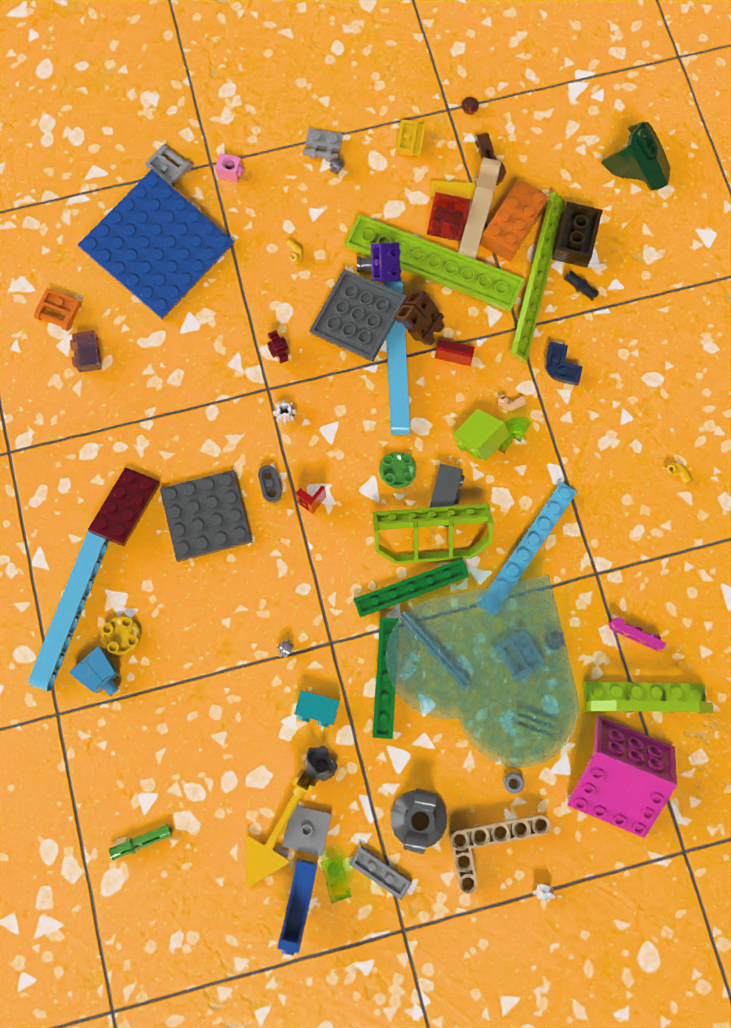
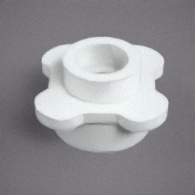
M538 884L536 891H533V894L537 895V899L549 902L556 898V895L553 894L554 889L547 885Z

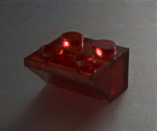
M436 192L427 235L461 242L471 199Z

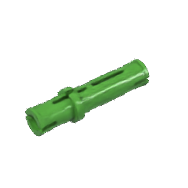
M167 823L133 839L128 838L126 842L110 847L109 855L112 861H115L125 855L136 854L137 850L172 837L171 828Z

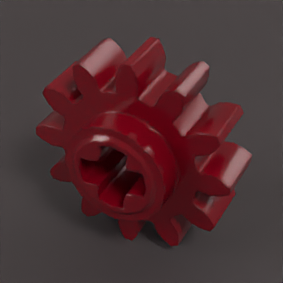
M276 330L267 333L270 340L267 342V347L273 358L277 357L281 364L289 361L286 353L289 352V347L284 336L280 337Z

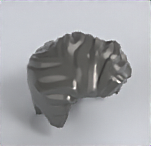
M326 746L309 748L304 760V769L307 775L315 780L327 781L334 776L338 769L337 763L329 755L330 753Z

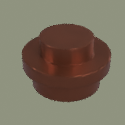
M467 97L462 101V109L468 115L474 114L479 108V102L474 97Z

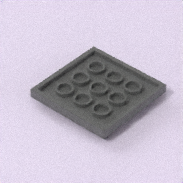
M344 269L309 332L313 336L373 362L396 321L393 317L400 307L405 305L404 301L407 295Z
M234 470L160 488L177 562L252 543Z

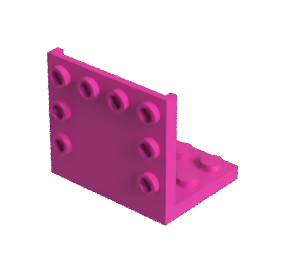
M598 716L595 723L594 753L571 793L567 806L645 838L677 786L675 747Z

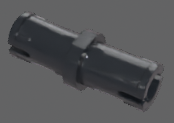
M572 270L564 277V280L575 287L578 293L581 292L591 301L594 300V297L598 296L599 291Z

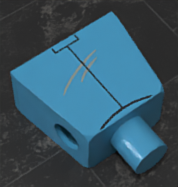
M98 646L69 672L93 693H100L104 689L109 696H112L119 690L118 686L113 682L119 676V672L106 650Z

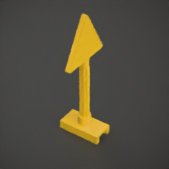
M303 770L295 776L292 785L296 786L293 790L294 795L267 843L263 844L250 835L246 837L247 887H250L290 862L287 857L275 851L274 846L300 799L304 798L306 793L310 795L319 781L314 779L311 783L308 778H303L302 776L305 772Z

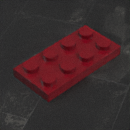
M125 467L89 526V533L124 547L159 488L160 481Z

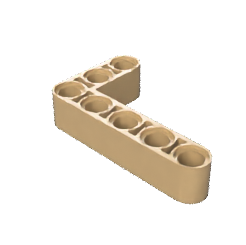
M483 157L459 254L476 259L495 191L501 161Z
M536 814L452 831L449 836L457 884L461 891L466 894H472L478 887L472 848L545 835L551 829L550 820L545 816ZM538 819H543L545 825L542 830H537L535 827ZM518 823H523L525 827L524 832L521 834H517L515 831V826ZM499 826H502L505 830L501 838L495 836V829ZM478 830H482L485 834L484 839L480 842H477L474 838ZM458 834L464 835V843L462 845L454 843V837ZM461 856H467L469 859L468 864L464 867L458 865V859ZM466 877H470L473 880L472 886L469 888L462 886V881Z

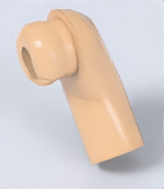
M501 395L498 398V405L503 409L514 411L526 405V401L523 396L512 401L506 395Z

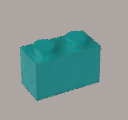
M301 690L294 714L298 715V720L309 722L310 719L318 721L317 725L329 728V724L334 725L340 701Z

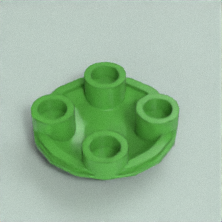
M394 452L383 457L379 473L385 484L392 488L400 489L407 487L413 482L416 477V466L411 455Z

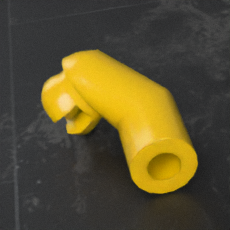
M290 238L286 242V246L292 251L290 261L297 264L302 260L303 249Z

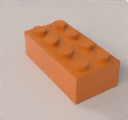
M518 179L483 232L480 246L511 262L545 210L549 196Z

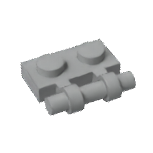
M309 128L305 144L306 147L311 149L304 148L303 155L310 156L312 159L316 157L323 158L329 162L335 158L338 159L339 154L333 152L340 153L343 134Z

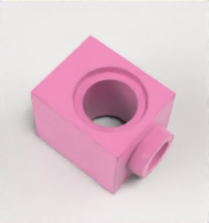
M220 153L215 167L217 178L238 183L239 177H242L244 173L241 158Z

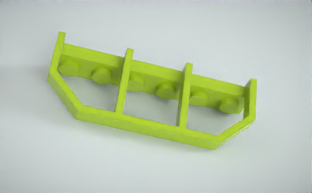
M489 503L372 512L375 552L394 564L458 560L461 558L472 559L492 544L493 519ZM488 522L487 536L470 549L453 550L454 525ZM448 525V551L418 553V527ZM413 528L414 553L396 555L379 544L378 530Z
M584 682L585 712L714 713L713 703L706 702L705 684Z

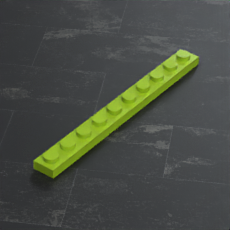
M556 192L549 195L510 353L520 362L528 360L566 203Z

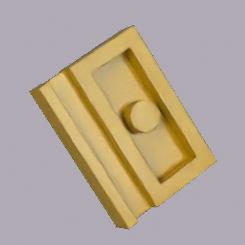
M401 119L395 154L418 155L420 157L426 123L419 124L417 121Z

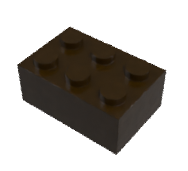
M567 201L552 260L587 268L592 258L603 210Z

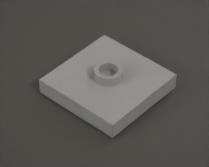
M297 805L287 823L282 847L322 856L332 814Z

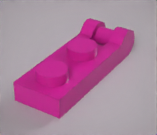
M620 617L609 622L610 630L658 652L665 647L666 642L662 641L660 636L653 633L646 634L642 632V628L636 625L629 626Z

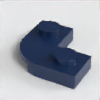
M550 342L545 359L546 372L552 379L558 382L578 386L583 366L565 362L568 345Z

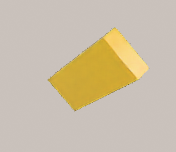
M431 180L430 199L472 202L477 183Z

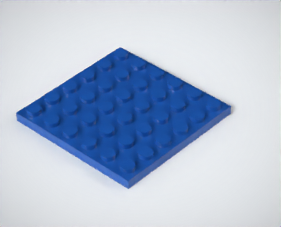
M151 169L78 244V247L163 320L233 246L234 241Z

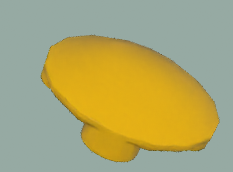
M114 617L105 623L101 629V642L105 649L112 654H128L139 644L141 637L140 628L130 617Z

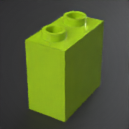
M478 408L452 434L459 450L462 452L467 451L473 458H479L484 462L510 436L503 421Z

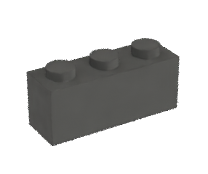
M440 463L429 508L458 505L460 493H457L459 486L462 487L465 477L461 475L463 469Z

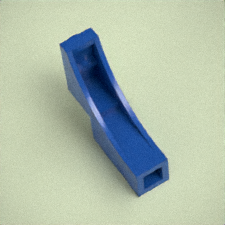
M297 859L287 909L277 949H281L283 954L294 955L300 951L318 866L316 862Z

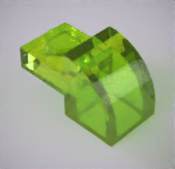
M513 417L506 421L505 425L510 436L500 445L498 450L505 454L513 439L521 442L532 421L525 417Z
M339 855L320 862L331 904L351 898L352 892L341 856Z

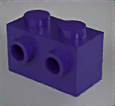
M399 243L371 244L372 281L400 280Z

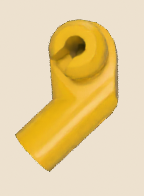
M669 463L667 465L666 471L668 474L680 476L684 484L693 480L684 465L678 463Z

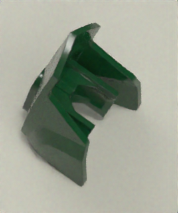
M643 121L630 125L628 130L631 135L628 137V146L604 158L601 162L602 165L614 176L645 181L650 190L665 187L669 182L670 165L656 132L649 122Z

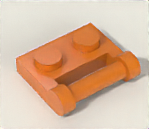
M47 288L34 312V318L38 320L43 319L60 326L65 331H69L82 303L80 300ZM47 308L54 312L65 315L66 317L64 320H62L60 318L47 314L44 311Z

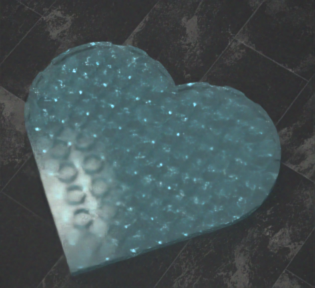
M549 575L426 600L408 610L391 631L386 647V668L396 693L408 706L426 716L438 719L459 718L461 728L468 741L486 758L508 767H531L553 758L570 740L574 732L576 719H578V696Z

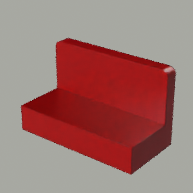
M439 339L435 358L471 366L475 347Z
M321 485L313 497L299 488L295 493L297 503L313 514L326 498L325 487Z

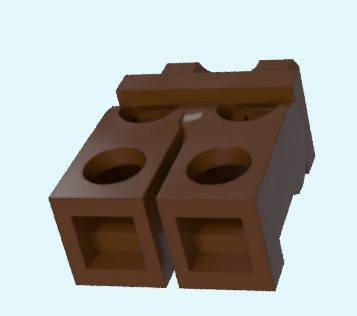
M412 290L404 301L405 305L400 307L393 318L403 324L415 341H421L423 344L431 346L435 342V337L432 334L442 331L445 327L442 322L444 315L439 313L438 308L425 291Z

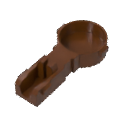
M488 132L476 135L475 144L479 150L480 157L482 159L486 157L497 160L493 153L494 149ZM502 162L496 186L503 181L506 174V169Z

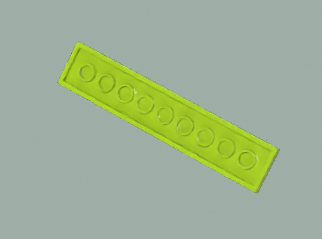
M358 214L344 244L345 248L371 258V244L399 243L401 270L510 313L525 280L522 277Z

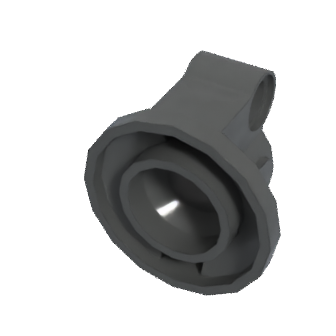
M417 788L416 790L404 793L395 801L391 810L390 824L394 835L403 844V850L424 855L426 848L435 845L443 837L447 827V813L443 803L437 798L436 792ZM421 811L429 816V825L424 830H416L411 824V818L416 812Z

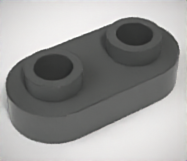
M265 465L258 471L262 494L267 502L276 503L282 497L278 474L273 466ZM271 474L272 476L271 478L266 479L265 475ZM271 491L276 492V495L271 497L269 496V493Z

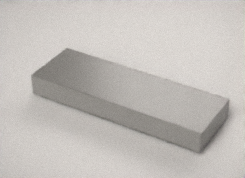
M362 846L359 847L349 865L400 900H402L412 884L410 879Z

